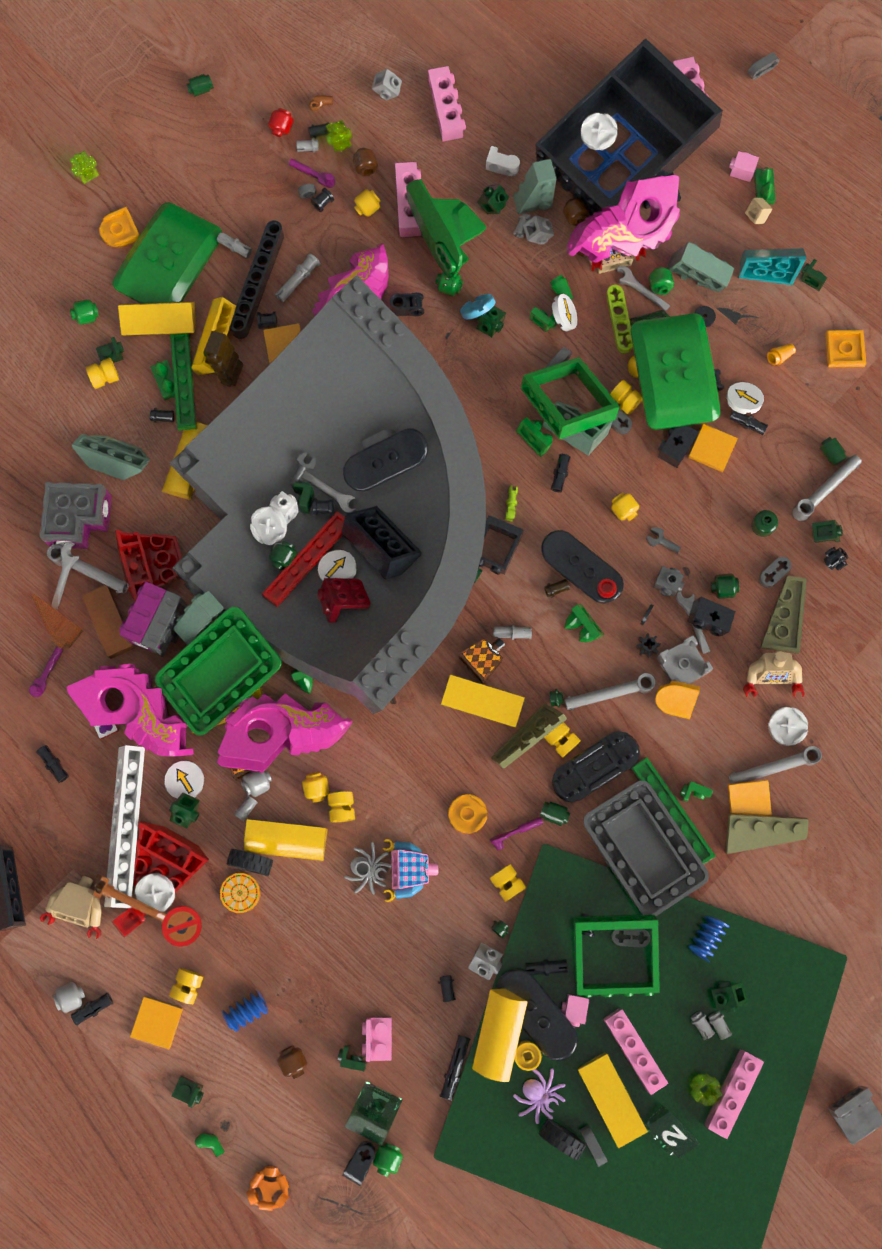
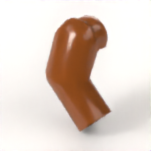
M316 95L309 103L310 110L315 112L323 105H333V96Z

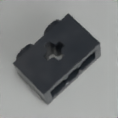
M688 425L672 427L667 434L670 437L667 441L663 440L658 448L660 451L658 458L678 468L699 432Z
M700 597L693 602L687 622L693 624L697 629L708 630L712 635L720 637L730 632L736 611Z

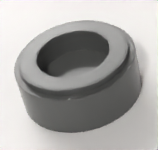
M305 184L298 188L299 197L304 199L313 197L316 194L315 185Z

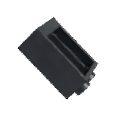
M488 515L484 540L489 529L515 540L503 566L483 557L480 559L479 566L488 567L495 574L500 575L502 573L505 575L522 538L523 529Z

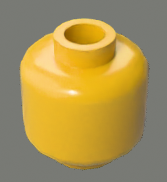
M365 189L355 197L356 206L354 208L360 216L364 214L366 217H370L380 208L379 203L381 200L373 190Z
M623 492L611 501L613 503L611 510L619 520L627 519L631 521L638 515L636 512L639 509V504L631 494H624Z
M321 772L305 775L306 778L302 781L304 796L307 799H312L313 802L323 801L324 796L329 794L330 791L327 777L321 775Z

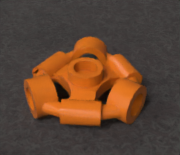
M265 1166L260 1172L257 1171L249 1182L248 1200L251 1205L258 1206L259 1210L273 1211L274 1208H282L289 1198L288 1182L285 1174L282 1175L278 1167ZM264 1176L277 1177L276 1181H267L264 1179ZM255 1188H260L262 1192L263 1199L261 1201H259V1196ZM277 1190H281L282 1194L274 1203L272 1200L274 1193Z

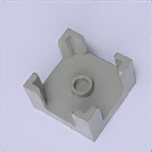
M694 636L658 655L657 660L670 682L679 681L690 684L713 670L710 662L707 661L705 663L696 648L698 642Z

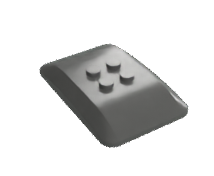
M638 781L584 816L583 825L642 915H659L708 881L709 873L648 782Z

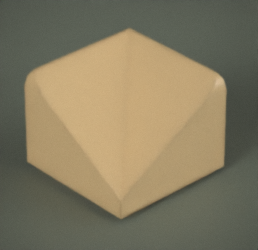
M753 198L745 214L754 224H764L772 208L763 198Z

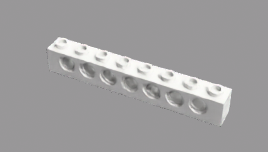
M125 745L119 747L107 878L110 880L108 884L114 886V889L132 897L145 748ZM105 896L104 907L131 908V906L111 896L109 898Z

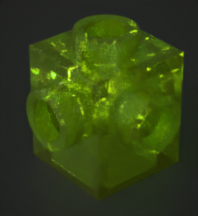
M343 120L326 125L328 133L326 140L329 146L332 145L335 152L351 147L350 139L353 138L350 128H346Z
M85 150L69 159L72 164L71 171L75 177L79 176L84 184L99 176L95 168L97 166L95 159L92 155L88 156Z
M701 1073L692 1079L693 1083L690 1084L692 1091H690V1094L696 1103L700 1102L704 1106H711L723 1095L719 1090L721 1085L715 1076L711 1077L707 1073L705 1075ZM706 1085L707 1090L705 1092H701L700 1088Z

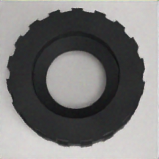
M231 849L226 864L249 872L269 876L273 860L242 850Z
M546 1119L538 1133L545 1141L575 1160H579L587 1146L577 1136L550 1119Z

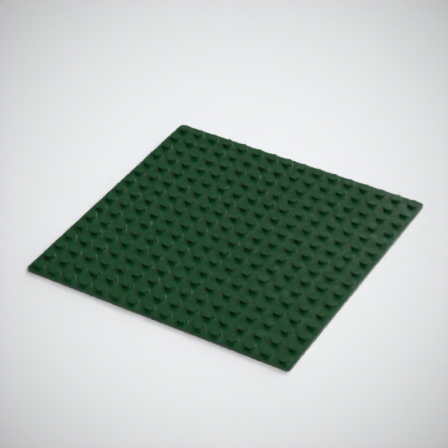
M547 844L542 845L501 961L502 966L496 975L492 989H497L499 978L505 972L512 969L527 971V962H544L545 959H548V961L566 959L568 973L532 976L560 1010L562 1002L566 1003L567 994L577 996L575 990L573 917H582V913L592 916L642 915L609 867ZM688 896L657 915L660 993H654L652 996L634 994L629 997L622 996L621 994H613L612 997L593 995L588 998L589 1004L585 1024L580 1023V1027L573 1026L578 1037L574 1053L565 1060L557 1061L546 1057L541 1052V1063L535 1068L543 1076L546 1086L550 1077V1069H554L550 1088L558 1084H565V1087L553 1091L562 1096L565 1102L554 1097L559 1105L552 1101L549 1103V1108L554 1112H549L546 1107L545 1110L553 1116L552 1121L570 1131L584 1143L586 1142L579 1129L589 1124L608 1161L599 1167L588 1146L585 1147L579 1160H575L552 1146L538 1134L546 1119H549L541 1111V1108L539 1124L535 1120L536 1108L526 1115L519 1116L520 1112L527 1110L532 1105L519 1102L513 1095L516 1094L521 1099L531 1101L523 1093L524 1083L527 1080L535 1079L542 1084L538 1075L532 1070H522L514 1060L509 1082H501L486 1078L472 1069L485 1015V1006L434 1152L436 1160L661 1249L762 1248L847 963L846 955ZM705 916H713L730 926L729 928L722 927L726 934L718 935L722 942H714L718 949H710L714 956H706L710 962L695 955L688 947L689 944L696 945L692 940L693 937L700 938L696 931H704L700 924H708L704 919ZM645 929L649 932L651 938V929ZM594 930L595 938L582 934L583 984L652 982L651 939L650 943L645 947L618 946L611 940L613 930ZM619 931L615 938L619 939V942L622 943V939H629V935H623L622 931ZM640 932L638 936L632 935V939L639 940V944H642V941L646 940V936H643L642 932ZM730 981L731 984L743 982L748 1003L738 1007V1010L726 1013L725 1009L718 1010L720 1014L724 1015L723 1019L732 1033L728 1038L720 1040L714 1026L709 1023L710 1019L708 1018L711 1014L717 1012L711 990L718 988V983ZM619 1008L623 1009L668 1082L666 1086L652 1095L643 1086L603 1021V1018ZM699 1011L706 1015L707 1022L715 1032L709 1039L707 1037L706 1040L703 1039L695 1024L691 1023V1016ZM521 1028L518 1043L524 1040L532 1041L524 1029ZM741 1049L764 1063L728 1138L725 1139L705 1127L704 1123ZM604 1052L608 1054L648 1131L620 1148L617 1147L578 1071L583 1064ZM673 1125L687 1137V1139L683 1140L668 1135L667 1139L674 1141L677 1144L676 1146L669 1145L662 1136L664 1131L679 1134L672 1127Z

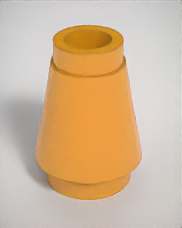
M790 343L770 349L767 353L769 363L773 366L782 364L796 352L795 346Z

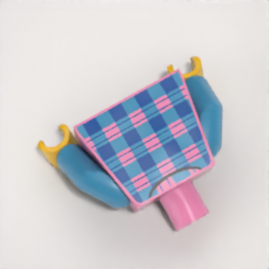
M390 839L384 840V842H390L391 846L388 849L383 848V850L392 854V889L383 892H390L391 899H385L386 902L392 901L395 897L397 899L412 897L422 890L423 884L429 883V875L438 874L437 863H429L428 855L423 854L422 850L411 842L396 841L393 843Z

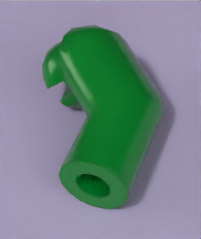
M202 1133L195 1139V1145L198 1148H211L215 1157L225 1152L217 1136L214 1134Z

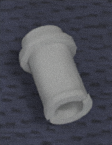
M312 138V140L296 141L297 152L313 151V153H316V151H319V142L315 138Z
M524 213L519 217V223L513 232L516 237H524L523 224L532 218L530 215Z
M247 796L239 809L235 810L236 813L234 815L244 822L245 819H248L247 816L258 802L252 797Z
M699 1011L691 1016V1023L695 1024L703 1039L706 1040L707 1037L708 1039L712 1037L715 1032L707 1022L706 1015Z
M717 1011L708 1017L710 1019L709 1023L714 1026L720 1040L731 1036L732 1033L723 1019L724 1015Z

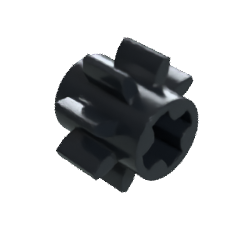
M833 547L825 552L827 557L824 558V562L831 570L836 568L838 571L848 565L846 560L849 557L841 547L838 549Z
M647 633L644 639L642 637L638 638L641 644H637L636 648H640V656L646 654L647 658H650L651 653L657 655L658 650L655 648L661 645V643L656 642L657 636L649 637V633ZM646 642H648L650 646L652 645L650 649H648L647 646H644Z

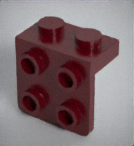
M324 578L321 588L317 592V598L321 602L322 611L326 615L328 623H336L341 608L368 609L371 605L360 579Z

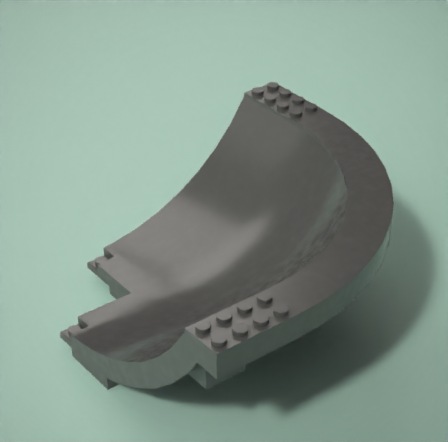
M356 275L327 302L277 358L169 463L197 491L195 495L221 519L207 535L173 566L172 570L186 582L184 585L195 596L199 593L203 595L209 591L224 607L222 614L231 607L241 608L282 661L321 683L355 696L375 714L385 708L433 654L450 632L464 608L476 579L483 551L486 525V494L482 464L475 437L464 408L450 381L417 337ZM414 428L424 435L428 445V453L421 465L368 491H356L345 482L343 476L344 465L352 455L363 450V440L387 429L394 430L396 434L404 429ZM304 452H307L304 459L305 464H309L314 457L316 458L315 468L313 470H306L308 473L334 490L355 497L349 503L351 509L356 508L359 511L378 506L422 552L421 556L402 575L385 580L356 547L342 535L327 553L335 550H344L354 557L357 565L354 578L362 581L371 605L368 609L341 608L336 623H328L326 615L323 614L321 602L317 598L318 589L321 588L323 583L318 573L319 562L278 607L262 597V593L282 570L273 567V562L269 559L274 544H262L253 536L250 529V524H252L251 517L257 509L270 506L272 498L275 495H279L282 491L287 495L291 494L298 500L299 494L294 492L290 481L299 468L297 458ZM304 478L300 479L299 482H307L312 485L314 491L313 499L329 500L333 498ZM333 498V500H334V513H333V515H334L337 511H338L339 513H341L343 516H345L346 514H348L347 512H345L344 510H342V508L340 507L339 503ZM313 500L309 514L302 513L298 505L299 512L287 524V531L282 539L296 546L297 554L332 517L327 513L313 515Z

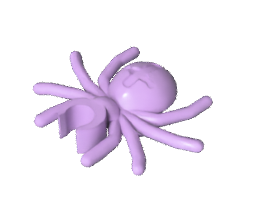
M536 1069L532 1070L538 1075L542 1084L535 1079L527 1080L524 1083L523 1093L531 1101L521 1099L516 1094L513 1095L519 1102L532 1105L527 1110L520 1112L519 1116L526 1115L536 1108L535 1120L539 1124L541 1108L546 1117L550 1120L553 1119V1116L545 1110V1107L549 1112H554L549 1108V1103L552 1101L559 1105L554 1097L565 1102L562 1096L553 1092L565 1087V1084H558L550 1088L554 1069H550L547 1086L541 1073Z

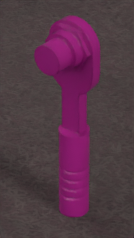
M292 158L289 161L290 166L317 178L320 184L328 188L333 187L336 183L331 173H318Z
M56 646L41 677L35 679L30 686L29 692L33 697H40L47 686L46 679L53 670L63 649Z
M541 817L519 825L518 828L492 837L490 842L496 847V850H501L504 848L503 840L518 832L523 833L543 824Z

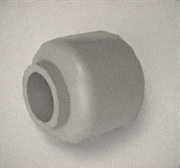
M250 771L243 775L241 785L248 796L257 797L270 789L269 782L272 779L267 771L263 773Z
M74 982L58 987L55 990V995H52L58 1011L62 1010L63 1013L81 1007V999L85 997L82 987H77Z

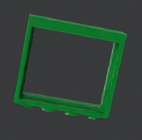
M580 357L523 375L520 389L559 440L616 420L620 406ZM575 373L602 408L565 420L539 385Z
M655 914L573 917L575 990L577 996L590 998L593 995L612 997L613 994H621L622 996L629 997L634 994L652 996L654 993H660L658 919ZM651 929L652 982L583 984L582 931Z

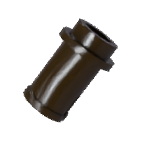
M563 579L553 584L548 583L544 590L547 597L551 596L553 598L556 594L570 590L568 581Z

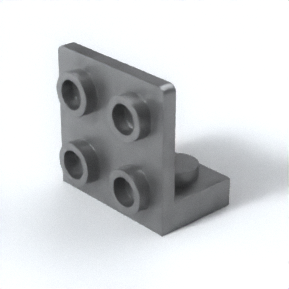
M862 1085L828 1107L831 1115L852 1145L882 1126V1115L870 1098L873 1094L869 1088Z

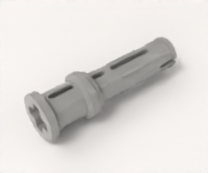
M308 253L304 262L301 265H297V271L275 296L284 303L305 278H309L311 276L310 273L321 265L320 261L314 255Z

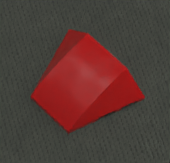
M115 530L118 555L125 580L129 584L128 590L134 601L137 600V592L140 586L144 585L145 581L161 587L178 577L172 570L173 566L182 559L176 536L139 534V532L127 533Z
M140 821L138 827L140 828L139 837L136 842L137 852L134 864L133 885L136 886L146 875L160 873L172 882L176 893L209 858L199 845L164 826Z

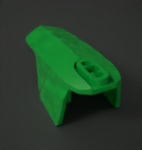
M422 179L411 181L406 185L407 200L421 234L444 274L448 278L456 277L461 266L469 261L468 256L460 246L484 232L486 225L461 200L432 198Z

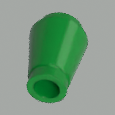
M563 275L554 278L550 282L551 289L557 295L565 294L571 300L574 298L567 278H564Z

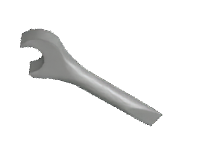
M620 266L617 268V272L624 274V277L619 279V284L636 289L665 311L670 307L664 300L639 283L628 267Z
M305 471L302 478L333 497L339 503L342 510L347 513L357 511L356 508L351 509L349 507L350 501L355 499V497L334 490Z
M66 544L61 550L62 570L51 607L55 609L59 607L69 571L79 559V556L71 554V547L75 544Z
M677 592L676 601L689 616L694 602V594L690 598H684L681 592ZM692 624L703 654L710 652L702 629H697Z

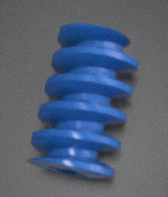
M705 916L704 919L708 924H700L704 931L697 930L696 933L700 938L693 937L692 940L696 945L689 944L688 947L695 955L710 962L706 956H714L710 949H718L714 942H722L718 935L726 934L722 927L729 928L730 926L713 916Z
M258 990L257 997L250 993V1001L244 997L243 1005L237 1001V1009L229 1006L228 1014L224 1010L221 1011L226 1024L231 1030L233 1029L237 1032L240 1030L239 1025L246 1027L247 1021L249 1023L254 1022V1016L259 1019L261 1018V1012L263 1014L268 1013L267 1004Z

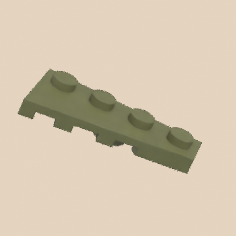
M786 577L760 649L794 654L800 653L807 578Z
M544 703L491 759L503 769L563 723L567 717L562 712Z
M728 813L725 853H736L807 839L809 819L803 817Z

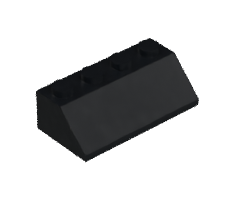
M378 506L345 515L342 527L343 535L385 580L402 575L421 556L422 552Z
M0 845V931H6L26 926L13 847Z

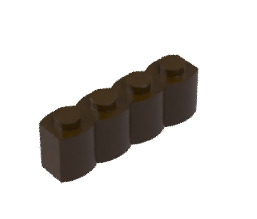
M211 331L203 354L216 373V376H218L221 384L231 387V385L236 386L243 363L239 360V355L234 351L235 348L230 343V339L225 334Z

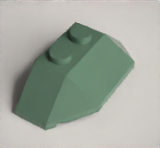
M81 434L72 444V448L89 468L121 480L142 472L150 462L149 457L146 456L141 448L109 436H87L86 434Z

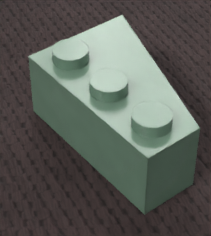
M551 159L532 163L525 175L524 183H520L519 191L513 194L518 214L536 210H547L553 206L556 176Z
M690 242L672 254L667 269L671 272L682 275L681 279H693L698 281L697 285L716 292H720L728 286L734 271V267L730 266L728 262L716 258L712 253L706 252Z
M558 401L554 404L565 420L586 414L580 412L579 408ZM544 420L543 427L554 433ZM613 421L562 439L589 456L608 435Z
M209 591L203 595L197 594L191 600L192 603L184 609L185 613L176 620L178 623L174 627V631L187 645L208 628L216 618H219L224 610V607Z

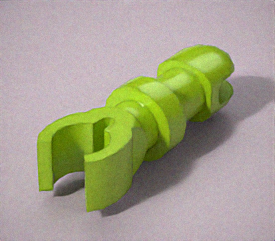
M513 485L509 486V497L506 500L505 520L513 521L515 518L518 487L515 486L513 491Z

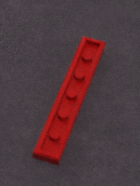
M337 511L297 554L292 563L285 567L265 589L262 597L278 607L341 538L345 516Z

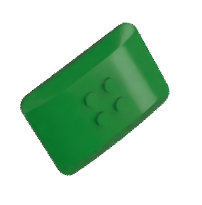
M166 202L162 204L124 259L113 279V287L116 291L141 304L182 302L219 244L217 237L219 233H223L221 228L173 203Z
M697 313L635 322L631 327L630 333L647 425L653 430L716 421L720 416V403L703 317Z
M231 607L156 674L155 683L158 688L162 689L164 696L191 731L196 735H204L280 669L282 663L280 656L245 612L239 607Z

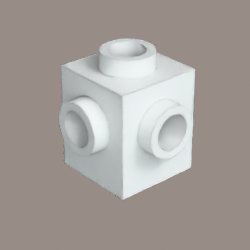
M283 491L279 495H275L270 502V506L280 510L284 515L287 524L299 512L296 498L291 494L287 495Z

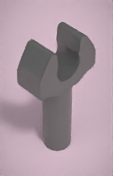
M307 452L298 456L299 468L290 481L291 485L294 482L299 483L306 470H313L315 468V457L309 464H305L304 459Z
M651 529V532L656 534L658 538L653 539L647 536L646 540L650 546L655 547L661 544L678 554L681 547L664 538L663 529Z

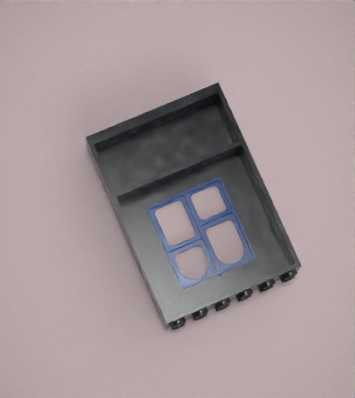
M645 38L535 144L536 162L551 159L556 180L561 183L562 188L566 192L570 191L574 195V199H582L592 216L595 212L602 211L601 208L618 205L627 180L632 182L638 181V179L669 176L720 127L723 110ZM594 113L608 114L615 122L619 121L631 132V136L613 153H609L605 149L595 150L604 158V162L593 171H585L579 166L578 162L581 154L589 148L581 138L583 121ZM635 141H640L652 153L639 167L635 166L624 155V152ZM614 161H620L631 172V175L615 190H604L599 185V177Z

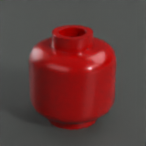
M278 108V110L272 112L268 127L272 130L273 135L282 137V135L290 133L294 120L289 111Z

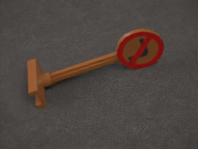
M100 874L96 875V878L101 880L100 883L95 884L96 890L94 891L90 888L88 890L91 895L99 899L102 895L108 898L111 896L162 922V934L165 940L173 946H188L195 942L200 935L202 928L201 919L198 913L190 907H175L165 914L114 889V886L108 884L110 880Z

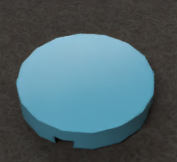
M483 294L475 298L476 301L465 303L460 310L463 319H473L489 311L496 303L494 297L491 294Z

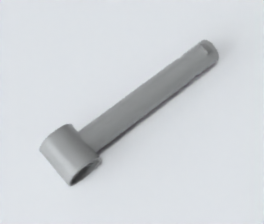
M857 455L848 457V461L810 497L799 501L792 511L793 517L798 521H805L814 512L815 506L853 470L859 468L862 463L861 459ZM800 507L805 508L807 513L802 512Z
M53 544L48 548L47 556L57 566H62L61 555L58 558L56 556L61 553L63 547L59 544ZM80 559L71 567L117 590V593L124 594L129 588V584L125 579L122 581Z
M644 673L637 680L570 697L569 695L564 699L567 710H574L573 708L637 691L649 693L655 686V679L651 674ZM648 679L651 686L644 688L641 686L640 681Z
M810 746L799 754L736 773L734 771L729 775L731 783L747 782L804 764L812 766L821 760L822 753L819 748ZM808 751L815 754L814 761H810L807 758L806 754Z

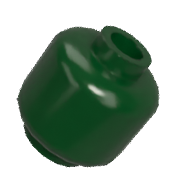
M770 510L759 511L751 522L753 532L760 537L770 536L778 526V518Z
M283 540L280 543L276 542L269 555L270 561L273 562L272 566L283 571L284 567L289 566L297 556L296 546Z
M732 573L718 574L715 576L714 581L711 582V592L715 593L718 599L734 598L736 593L740 591L738 577L735 578Z

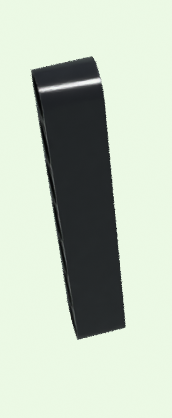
M276 220L268 222L236 305L230 327L233 335L238 339H243L249 334L284 239L281 223ZM238 326H243V328L239 330L236 329Z

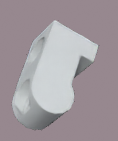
M491 146L485 170L513 177L519 172L520 160L515 155L508 156L498 153V148Z

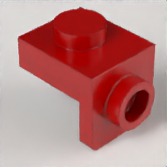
M131 907L115 918L112 924L125 938L146 920L144 917L145 913Z

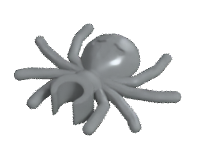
M373 842L370 843L372 859L364 850L354 847L355 851L361 852L367 857V859L356 857L350 864L352 872L360 877L344 876L345 879L350 881H361L364 879L362 884L354 891L355 893H358L365 886L368 879L370 891L373 895L375 891L372 879L376 884L383 887L386 886V883L379 881L385 879L384 876L379 875V871L387 872L386 867L392 868V865L379 861L389 853L384 852L375 860V846Z

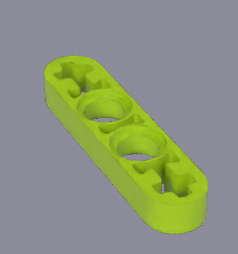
M611 285L607 290L606 298L617 350L626 354L632 350L633 344L624 291L619 285ZM613 291L618 294L616 302L614 294H612ZM620 307L623 309V313L615 314L613 309ZM625 324L627 329L619 331L617 325ZM623 336H625V342L628 344V347L622 344Z

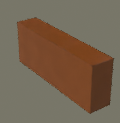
M104 585L82 595L107 657L112 659L134 649L135 646L119 635L120 626L124 620L110 587Z

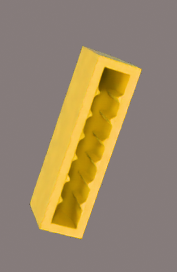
M223 297L213 299L191 367L198 375L214 373L213 368H211L203 354L211 331L227 336L236 305Z
M195 302L118 305L121 335L195 332Z
M197 422V429L184 430L174 458L208 425ZM171 466L162 492L191 500L194 488Z
M450 675L441 705L516 727L525 697Z
M247 819L244 850L245 852L324 861L328 829Z
M507 989L490 990L472 1067L480 1075L501 1082H509L527 1006L526 1000Z
M607 1053L600 1054L578 1069L618 1148L648 1132Z

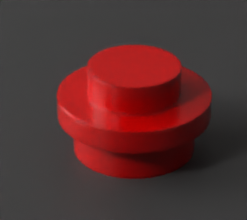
M603 579L599 582L597 591L600 596L610 598L615 595L617 586L613 580Z

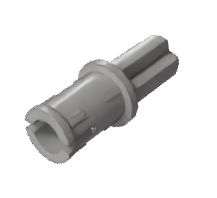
M219 233L217 237L219 243L230 248L231 252L235 251L245 258H249L252 253L251 247L241 243L238 238L234 239L225 233Z
M514 625L511 627H494L493 636L494 638H511V640H514V638L531 639L532 628L514 627Z

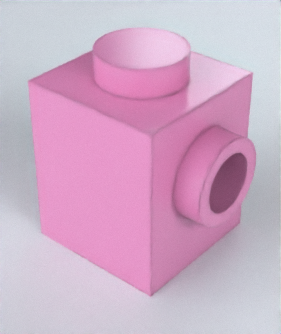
M738 151L737 157H732L729 166L732 169L730 176L751 182L759 157L747 152Z
M567 994L566 1003L562 1002L561 1011L573 1026L580 1027V1023L585 1024L589 999Z

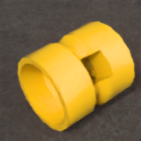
M111 358L102 360L100 365L94 363L86 366V371L95 389L105 386L106 381L113 383L120 380Z
M622 380L610 393L612 398L620 404V409L627 415L631 414L642 401V395L637 390L632 391V386L625 380Z
M564 722L544 737L551 746H556L555 750L562 758L581 742L575 733L569 732L570 728ZM566 737L568 741L562 745L559 741Z
M353 792L327 794L328 805L332 808L329 811L330 823L355 820V811L351 807L354 803Z
M511 864L490 878L495 888H500L499 894L505 902L526 888L522 880L516 878L517 873ZM508 881H511L513 885L510 888L505 885Z
M179 968L175 978L177 984L172 986L169 997L193 1005L198 994L196 988H200L204 976L184 968ZM182 985L190 987L189 991L182 989Z
M524 1040L519 1042L514 1058L518 1067L526 1071L537 1068L542 1058L539 1048L532 1041Z

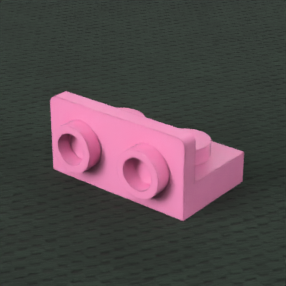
M367 1017L366 1022L362 1024V1035H366V1044H362V1057L366 1056V1062L392 1060V1017Z

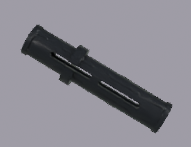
M458 1035L448 1072L444 1075L445 1082L440 1094L442 1098L451 1101L453 1099L456 1084L460 1081L459 1074L469 1041L471 1040L470 1038Z

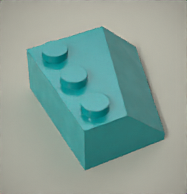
M803 248L744 250L740 259L738 278L793 285L806 260L805 251Z

